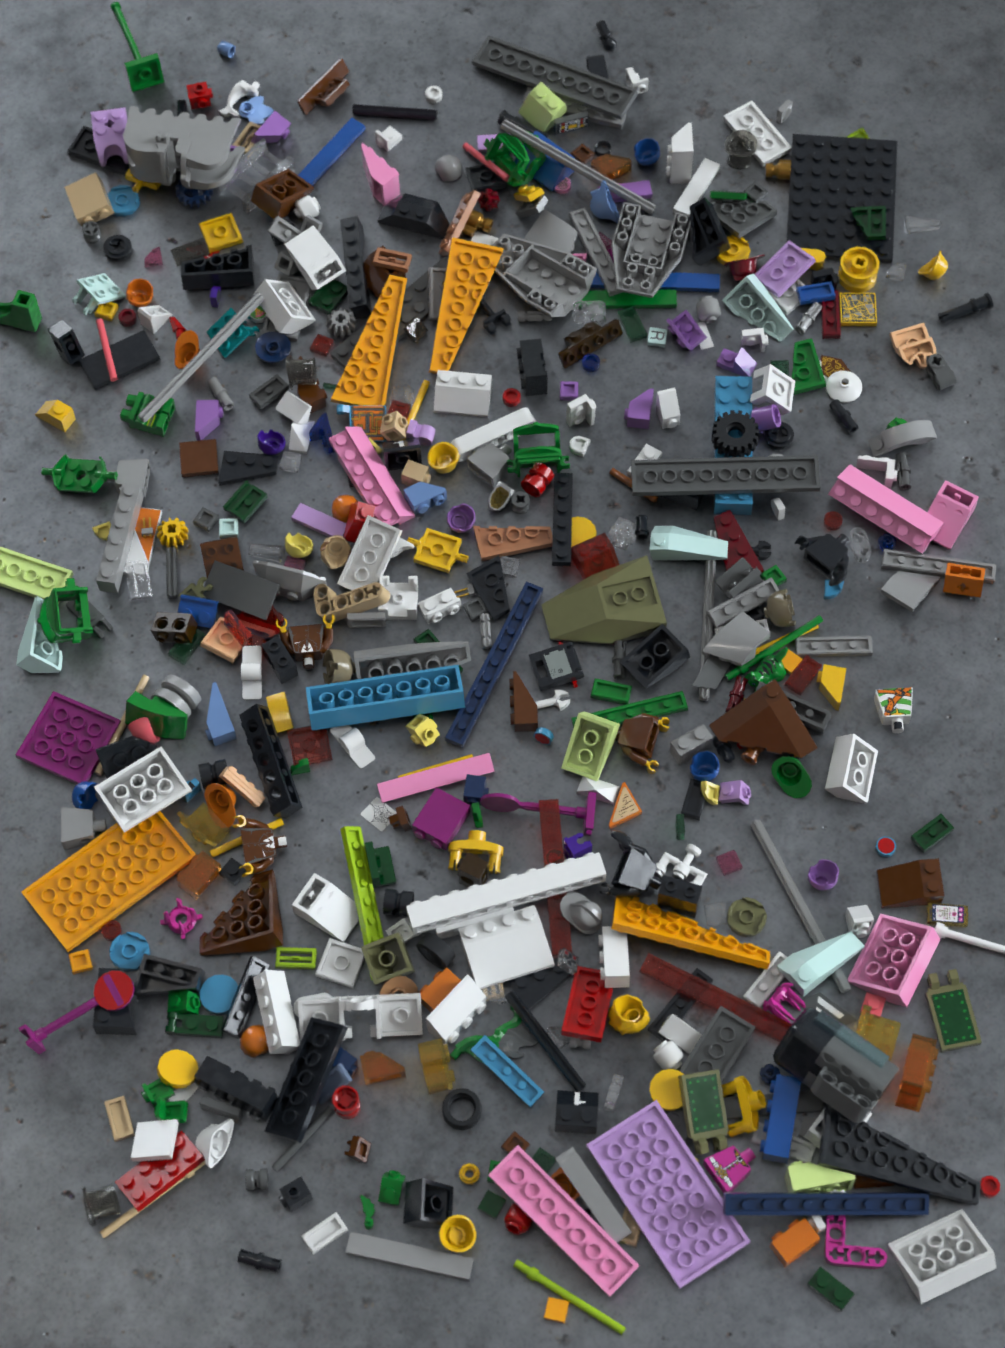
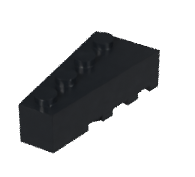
M252 244L247 245L242 250H237L236 248L230 250V253L222 255L216 253L210 258L200 257L181 262L183 290L208 289L213 286H219L220 288L254 286Z

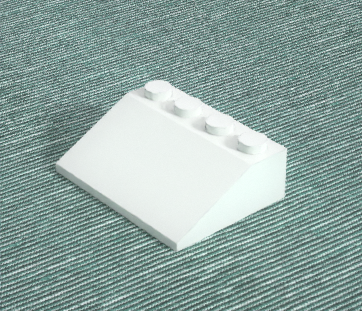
M162 746L94 787L98 798L123 832L128 831L192 792Z
M535 905L458 928L463 951L474 981L480 989L555 966Z
M963 1209L888 1243V1247L907 1283L921 1304L996 1269L994 1251Z

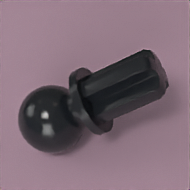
M604 20L597 22L596 27L600 34L599 38L600 40L604 39V48L608 51L614 50L617 43L614 38L610 37L612 32L609 31Z
M714 736L712 742L714 747L717 748L718 754L723 757L724 761L732 763V760H735V755L731 750V744L728 741L727 743L719 742L717 737Z

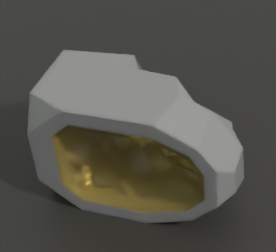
M499 481L488 498V509L491 511L502 510L512 498L515 490Z

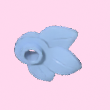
M257 96L243 102L239 107V114L247 118L249 122L263 125L264 119L273 113V109L263 104V96Z

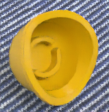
M940 250L932 260L922 266L918 273L930 280L941 278L948 268V262L942 255V251Z
M439 442L433 445L428 452L429 466L441 474L453 471L460 458L457 448L448 442Z
M453 1215L447 1218L440 1227V1241L449 1251L465 1252L476 1241L475 1226L468 1217Z

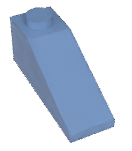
M216 682L212 683L206 721L208 729L205 730L208 741L212 740L214 746L237 739Z

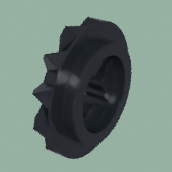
M113 235L104 242V252L112 260L114 258L120 260L122 257H127L128 253H131V241L126 236ZM121 246V249L115 251V248Z
M781 422L778 428L765 430V440L775 448L782 447L784 449L794 439L793 429L784 422ZM779 431H781L782 437H780V439L777 440L776 435L779 433Z

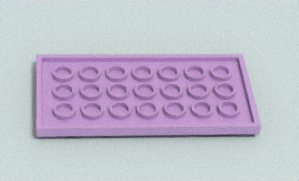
M657 1100L586 1144L679 1289L750 1244L751 1241L735 1217L723 1214V1199Z

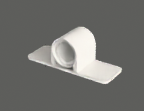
M244 646L242 649L241 680L243 699L262 698L261 646Z
M350 725L330 729L331 734L359 768H364L375 760V756L365 745L364 737L356 727L352 729Z

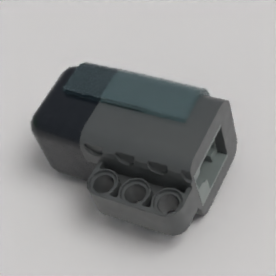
M813 1008L805 1009L790 1025L773 1054V1060L779 1067L811 1088L814 1095L855 1123H861L867 1118L900 1070L899 1067L889 1061L890 1057L859 1034L825 1011L819 1012Z

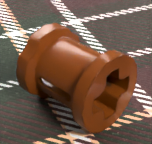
M756 746L754 749L747 748L741 754V758L750 765H756L758 756L761 752H764L765 748Z

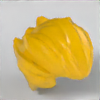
M628 994L617 997L608 1011L609 1024L615 1031L620 1032L621 1035L638 1033L650 1021L649 1012L644 1008L642 1001L638 997Z

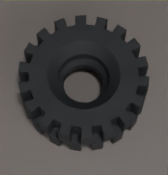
M731 410L730 414L726 411L723 413V417L719 415L712 429L714 449H718L720 455L724 453L725 458L729 456L744 457V454L747 457L751 455V451L754 452L759 437L758 423H755L754 417L750 419V414L746 413L743 415L740 410L738 413H735V410ZM739 430L743 435L740 438H733L728 435V432Z

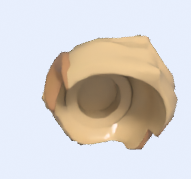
M340 535L328 537L320 547L321 558L330 569L342 567L346 564L351 554L350 544Z

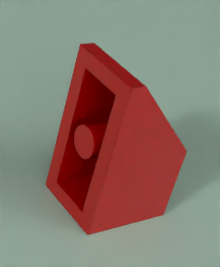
M360 501L350 505L343 537L346 541L356 542L367 516H374L375 506Z

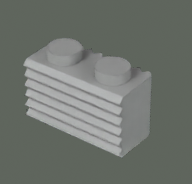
M702 724L671 741L669 751L677 763L682 765L688 759L691 760L695 754L708 750V748L711 749L713 736L706 726Z

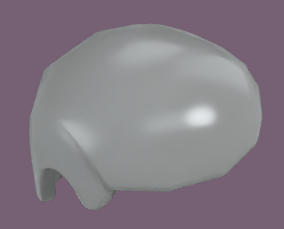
M450 154L442 156L435 164L437 175L439 174L442 181L452 182L462 175V165L456 156Z

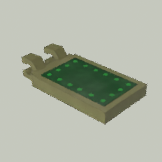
M948 970L946 975L949 985L940 986L937 973L928 974L927 982L929 989H927L928 992H926L925 996L940 1051L946 1052L981 1045L982 1042L966 984L964 985L963 982L959 983L957 970Z
M719 1069L679 1075L678 1079L687 1137L692 1138L695 1153H709L706 1140L708 1138H712L715 1151L727 1149L728 1145L725 1135H727L729 1130Z

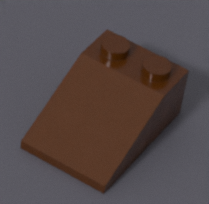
M288 168L255 184L251 202L270 215L271 218L275 219L276 216L283 218L295 208L297 200L309 195L315 187Z
M939 858L916 860L876 871L881 908L942 904L944 889Z

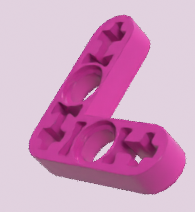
M826 1215L825 1260L827 1263L833 1266L880 1269L886 1264L887 1254L881 1248L845 1245L846 1215H839L837 1223L829 1224V1222H834V1215ZM831 1229H838L841 1232V1237L836 1240L832 1239L829 1231ZM836 1250L837 1254L843 1255L844 1250H846V1261H843V1256H838L836 1260H833V1257L829 1254ZM853 1251L859 1252L862 1260L853 1262L850 1258V1253ZM865 1252L869 1253L868 1257H874L877 1253L883 1260H880L877 1264L875 1259H868V1263H864L866 1258Z

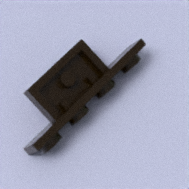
M614 319L604 326H600L592 321L586 323L579 330L571 332L569 336L564 338L565 345L569 347L558 353L562 367L567 368L621 336L623 331L619 320Z

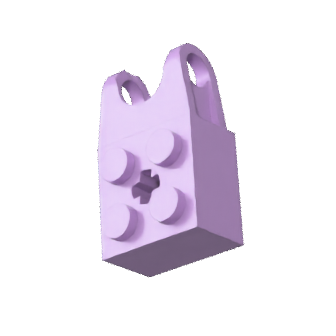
M125 108L91 112L93 138L101 167H105L107 159L112 155H119L123 158L125 164L129 163L123 138L128 119Z

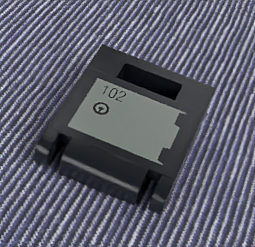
M572 642L529 654L540 691L584 677ZM544 664L548 676L541 678L537 667Z

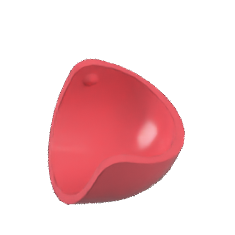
M147 717L139 718L128 725L132 736L153 744L160 741V737L154 735Z

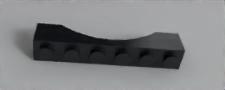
M358 216L340 219L345 269L347 270L346 280L349 308L353 312L354 318L359 319L370 316L372 307L364 269L363 226Z

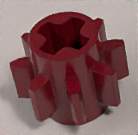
M492 189L480 192L481 195L478 199L481 205L480 208H486V211L498 208L497 205L500 201L497 195L498 192H492Z

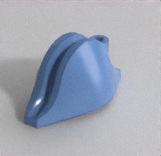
M604 179L599 189L590 192L592 196L590 208L596 217L610 219L618 224L620 216Z

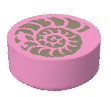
M565 178L555 187V191L559 194L569 192L571 182L568 178Z

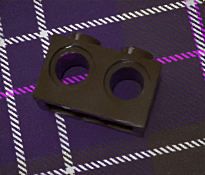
M157 612L150 631L155 639L161 643H192L198 624L192 614Z

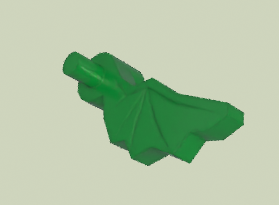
M360 1195L363 1212L366 1214L364 1227L370 1230L374 1224L371 1219L375 1213L374 1204L371 1203L370 1198Z

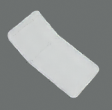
M193 1082L192 1085L186 1088L176 1089L174 1091L175 1095L168 1100L170 1102L187 1101L198 1089V1086Z

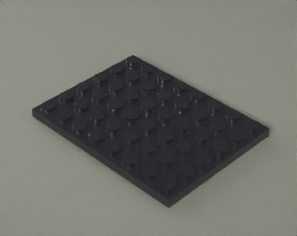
M793 134L786 243L790 240L800 248L818 249L825 253V259L841 260L843 253L850 248L857 246L866 247L877 255L879 262L892 263L897 141ZM886 206V240L868 241L853 217L851 208Z

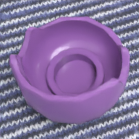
M465 503L453 506L447 514L448 526L451 530L458 533L469 531L475 523V512L471 506Z
M821 859L815 866L810 867L808 881L812 887L820 891L829 890L837 884L839 868L831 860Z

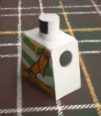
M912 687L875 690L874 702L881 724L891 725L893 733H902L904 731L903 724L910 722L912 714Z

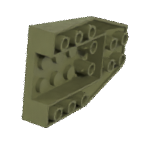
M647 555L593 574L541 604L550 640L611 645L617 640H622L623 642L649 636L661 624L667 627Z

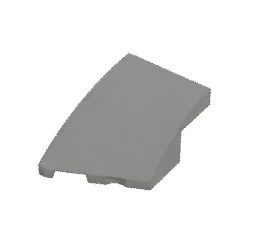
M544 210L525 236V239L571 253L574 250V242L578 231L554 214Z
M898 571L886 582L880 593L913 612L928 593L934 589L941 577Z
M741 612L703 648L702 654L705 656L711 654L719 657V660L731 662L742 667L755 658L756 647L769 639L771 633L745 612Z

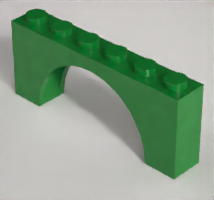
M18 290L12 302L0 303L1 324L36 333L42 316L35 294Z

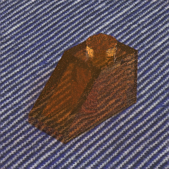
M604 154L591 161V168L607 178L615 180L631 172L632 160L630 158Z
M368 1051L360 1056L366 1085L406 1077L404 1066L381 1052Z

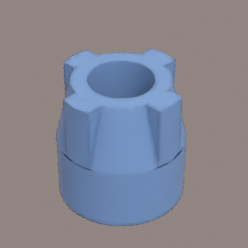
M223 40L217 46L218 53L228 58H231L235 53V45Z

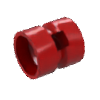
M536 462L520 485L529 495L536 498L540 497L545 491L546 486L553 480L554 473L545 464Z
M345 1085L334 1091L332 1102L338 1117L346 1120L356 1117L361 1107L358 1092L353 1087Z

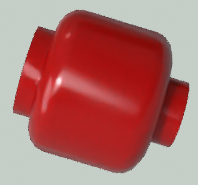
M515 1203L510 1206L504 1217L507 1230L515 1235L526 1233L533 1223Z

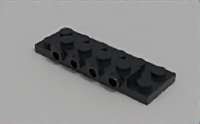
M314 1017L310 1018L297 1053L290 1065L288 1075L282 1084L281 1092L274 1104V1109L265 1128L266 1133L302 1143L348 1029L345 1025Z

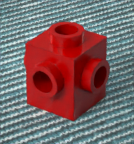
M207 82L186 85L191 110L211 106L210 99L213 98L212 89L207 87Z

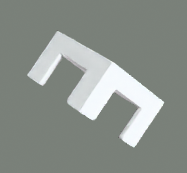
M771 364L755 370V379L764 375L762 390L751 394L750 402L754 405H760L764 402H768L771 405L775 404L779 409L780 416L791 412L795 380Z
M380 576L379 583L390 592V599L386 604L378 606V612H385L386 620H417L418 577L408 576V583H390L389 576Z

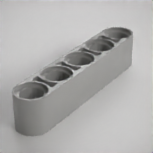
M573 1146L557 1156L555 1159L605 1232L616 1243L631 1234V1230Z

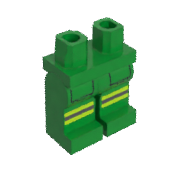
M140 391L138 395L128 394L126 406L132 407V410L123 408L120 414L121 420L129 423L130 428H136L164 437L175 411L174 399L169 398L147 422H143L139 419L138 414L155 396L144 394V392Z

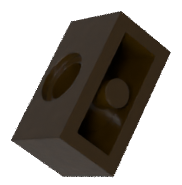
M468 852L465 858L461 857L457 864L459 884L465 887L475 884L479 886L486 884L489 879V862Z

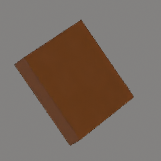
M216 439L179 443L182 477L219 474Z

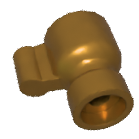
M780 159L777 165L766 163L765 177L776 176L778 179L790 180L791 160Z
M472 210L461 233L472 237L479 228L489 233L494 220L490 218L485 219L482 213Z

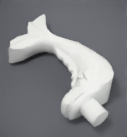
M244 80L235 84L229 94L227 106L218 111L219 115L225 118L229 116L240 118L239 113L233 109V105L243 96H247V98L249 96L257 97L259 94L257 89L260 84L254 81L250 85Z

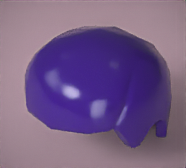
M270 429L266 433L261 430L257 435L258 447L264 454L275 455L284 450L286 441L281 433Z

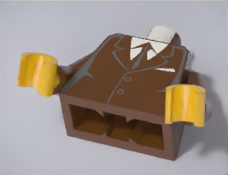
M326 614L323 616V622L326 624L325 627L324 624L290 626L286 630L287 620L284 618V626H279L278 620H276V626L280 628L279 635L290 656L295 657V661H303L304 669H313L315 667L314 660H321L325 651L329 650L333 643L332 623L335 621L334 615H332L331 622L326 621Z
M646 713L625 719L621 730L618 729L615 741H618L622 752L628 758L641 766H647L648 773L655 774L656 770L652 769L650 765L658 767L659 763L656 760L648 761V758L651 759L659 730L667 732L669 726L663 724L668 725L670 720L667 717L659 720L658 717Z
M242 815L234 816L233 819L236 818L239 824L233 825V828L243 827L240 828L245 864L241 865L239 869L244 868L246 873L242 874V877L265 871L273 864L274 859L277 858L276 849L287 847L286 836L274 837L273 829L269 828L267 824L255 819L245 818Z

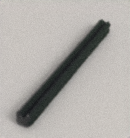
M510 991L505 997L573 1088L576 1091H582L586 1087L585 1082L516 992Z

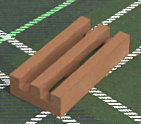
M377 247L373 266L408 273L412 254Z

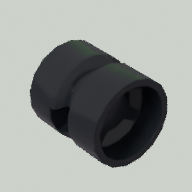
M226 759L215 761L213 765L209 762L198 765L203 789H206L211 783L227 784L219 777L225 767H227Z
M386 889L383 901V914L395 915L399 913L400 916L408 917L406 906L414 902V892L403 890L399 893L395 889Z

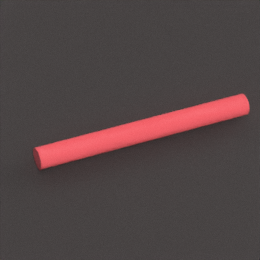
M463 144V149L504 181H508L510 176L490 160L486 161L485 156L470 144Z
M97 319L96 324L110 380L114 382L118 378L103 319Z

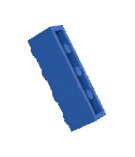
M777 1074L776 1079L771 1080L769 1092L773 1093L772 1100H768L766 1112H769L770 1115L769 1120L765 1119L763 1132H767L766 1139H761L759 1151L763 1152L762 1159L788 1163L801 1081L795 1077Z

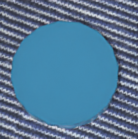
M118 185L111 188L107 194L114 211L112 215L129 216L139 207V195L132 190L131 186Z
M126 932V934H120L111 943L109 949L110 959L114 966L122 971H136L140 968L143 955H150L149 944L145 937L139 933Z
M223 974L208 978L200 989V1000L203 1007L212 1014H227L238 988L237 982L230 976Z

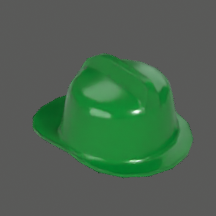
M781 757L773 763L771 767L772 775L787 795L793 798H802L810 792L812 780L798 759L794 757Z

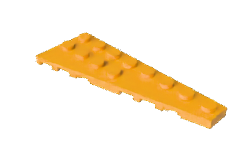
M452 237L429 373L437 374L438 370L449 371L504 248Z
M389 275L331 397V402L349 406H385L407 278Z
M615 896L611 925L613 930L768 970L770 964V951L751 943H739L734 936H722L715 933L716 929L712 927L709 930L698 926L697 921L673 911L664 912L658 905L653 903L651 905L639 901V897L634 896L632 899L630 897Z

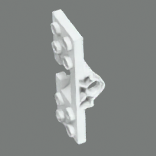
M421 993L299 998L300 1040L304 1036L311 1017L345 1025L344 1010L351 1012V1010L366 1009L367 1011L376 1009V1025H370L371 1037L382 1039L383 1036L423 1035ZM346 1026L348 1029L343 1040L345 1038H352V1026Z

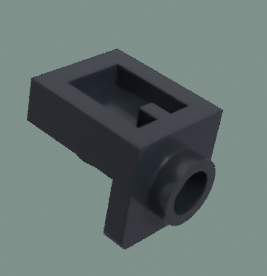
M833 267L812 272L811 285L832 281L834 290L837 289L839 277L838 274L834 273Z

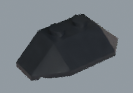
M406 193L385 205L378 218V223L439 239L446 237L450 226L438 201Z

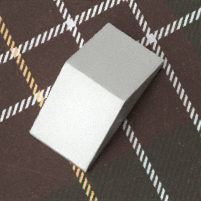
M160 305L139 307L137 310L141 325L153 334L172 316L170 312Z

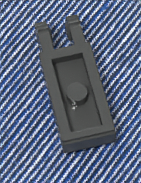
M69 601L66 607L79 618L78 611H75L74 601ZM88 601L91 627H93V632L101 639L104 637V634L98 626L102 624L108 631L113 630V626Z

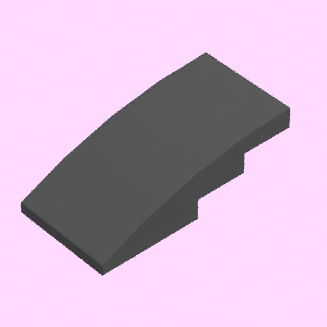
M215 560L204 586L206 587L208 584H211L213 588L202 594L209 599L219 601L227 606L267 620L280 585Z

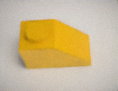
M59 400L46 401L35 414L36 417L63 432H66L76 420L73 408Z
M824 664L822 671H818L816 682H820L819 690L831 706L839 711L846 668Z

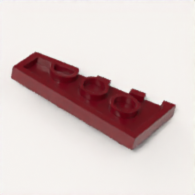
M731 510L713 517L718 539L728 541L727 560H724L726 571L739 559L745 558L752 568L757 567L763 573L764 569Z

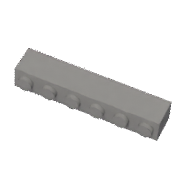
M122 483L96 579L99 591L118 594L144 498L141 485Z

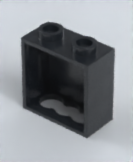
M664 875L658 893L657 905L661 909L695 918L701 901L703 886Z

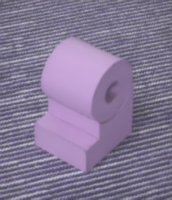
M410 419L406 438H419L420 445L430 446L432 445L436 430L430 425H421L416 420Z

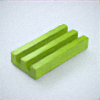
M276 947L275 968L316 970L317 948ZM280 953L312 954V957L280 956ZM280 961H298V962H311V963H292V962H280Z

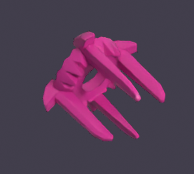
M176 898L177 907L172 909L169 914L168 911L164 912V919L160 920V924L168 925L174 933L181 935V939H186L185 933L191 931L196 921L201 920L203 916L202 914L197 915L195 909L183 906L182 899ZM183 914L187 916L185 923L182 924L180 920L179 924L176 922L178 915Z
M785 982L775 988L776 992L768 1001L765 1000L763 1011L765 1013L768 1009L780 1020L788 1024L790 1021L786 1017L792 1021H795V1019L780 1004L781 1000L784 1001L785 999L799 1011L801 1009L798 1004L803 1008H806V1005L790 988L793 984Z

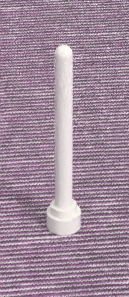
M936 922L934 930L940 939L948 937L1005 954L1004 945L949 930L943 923Z

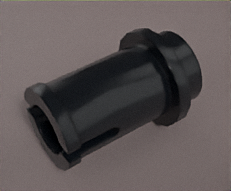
M646 515L636 516V530L634 534L639 540H644L649 535V530L647 529L648 517Z

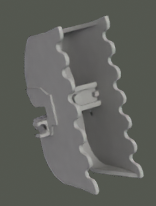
M130 106L123 134L130 172L136 179L141 181L162 183V185L170 186L176 180V171H181V184L187 189L206 190L224 185L233 177L237 165L245 152V148L241 146L230 151L231 143L241 123V119L232 118L229 122L225 123L222 116H215L211 121H208L204 114H199L194 119H191L187 112H182L179 116L173 117V112L170 110L164 111L161 115H156V110L153 108L140 113L138 107Z

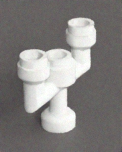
M693 844L686 846L687 854L683 861L664 852L659 862L655 863L657 868L654 876L662 878L665 875L668 863L675 866L672 874L674 878L683 880L690 873L695 876V879L690 883L700 886L708 874L690 866L693 858L699 857L701 854V850Z

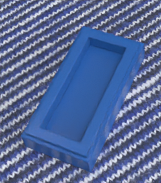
M832 281L796 288L800 305L835 300L836 297Z

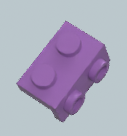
M687 310L683 311L673 320L670 318L666 320L669 324L667 328L673 335L676 334L679 337L677 341L682 348L687 347L691 351L707 338Z

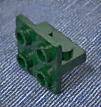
M372 841L366 842L365 849L373 888L395 884L396 877L389 846L374 848Z

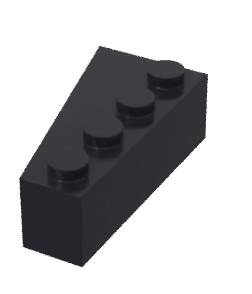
M207 1056L194 1076L196 1085L204 1091L211 1090L214 1092V1096L222 1101L226 1099L232 1102L231 1105L239 1107L241 1111L243 1109L248 1111L249 1116L257 1121L262 1119L266 1122L278 1099L276 1090L270 1086L266 1089L256 1079L252 1082L249 1081V1078L240 1071L232 1073V1069L229 1066Z

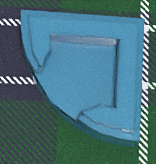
M825 580L824 599L836 597L842 591L844 581L838 585L830 586V580Z

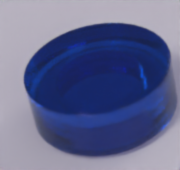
M593 353L586 354L582 359L583 369L587 372L597 371L600 367V358Z

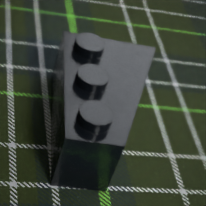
M144 954L134 984V995L136 997L166 995L185 990L193 993L200 992L205 971L202 968Z

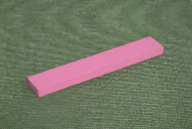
M490 753L378 783L377 788L381 803L466 780L467 774L480 776L494 772Z

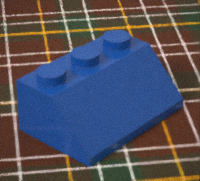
M537 130L533 133V135H538L539 139L574 158ZM523 144V146L525 147V149H526V151H527V153H528L529 159H530V162H529V164L527 165V167H526V169H525V171H524V172H526V170H527V168L529 167L530 163H531L536 157H535V155ZM546 155L543 165L536 172L533 179L552 192L562 180L568 178L575 171ZM515 158L514 162L517 164L519 160Z

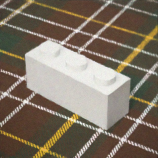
M603 926L602 935H598L599 947H603V951H599V961L604 963V968H600V978L605 980V988L629 987L630 972L627 933L613 930L611 926Z

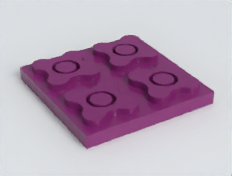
M53 691L15 754L16 758L75 784L89 781L100 762L96 749L109 744L121 720Z

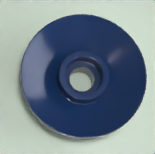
M271 331L264 333L257 339L255 351L261 360L268 363H277L289 355L291 342L285 334Z

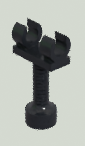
M484 294L479 305L489 318L483 320V327L492 335L497 332L494 323L501 320L504 326H508L511 324V317L504 309L494 313L485 302Z

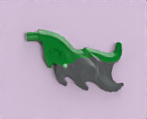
M510 1006L514 1017L496 1028L492 1036L487 1037L508 1058L518 1059L524 1056V1053H518L520 1048L532 1047L539 1042L533 1034L526 1030L522 1019ZM474 1035L463 1039L455 1045V1049L450 1053V1057L456 1060L461 1053H467L478 1062L483 1063L471 1051L483 1036Z

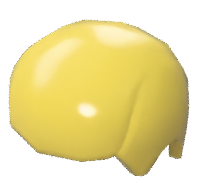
M299 532L294 536H291V533L286 535L285 549L291 557L304 558L312 553L314 546L309 537L301 535Z

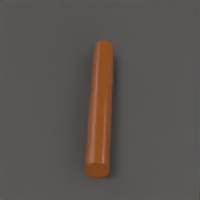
M615 468L610 470V475L632 488V479ZM644 496L653 503L658 499V496Z

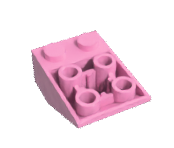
M362 143L363 167L372 195L385 206L400 195L399 173L395 168H391L384 158L376 155L371 147H367Z
M945 480L927 512L944 523L936 537L931 541L951 550L975 510L979 497Z

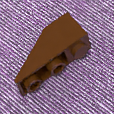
M300 356L297 393L298 398L312 406L311 414L326 407L325 399H327V394L323 388L320 389L318 386L319 381L316 375L311 374L310 371L312 370L308 361L304 362L302 356Z
M513 671V678L509 679L510 690H514V696H510V707H514V713H510L511 725H515V732L536 731L538 728L537 704L517 672Z

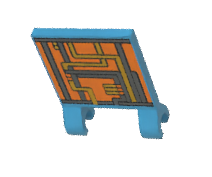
M337 405L338 415L349 414L350 427H362L366 436L370 437L374 442H386V439L380 434L382 417L386 415V406Z

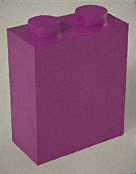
M436 787L413 822L412 831L417 838L421 840L426 839L435 848L447 850L449 843L453 841L470 815V805Z

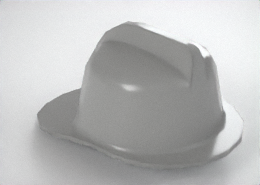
M576 892L568 893L562 898L560 902L562 915L584 934H592L600 929L602 912L598 904L591 902L584 895Z

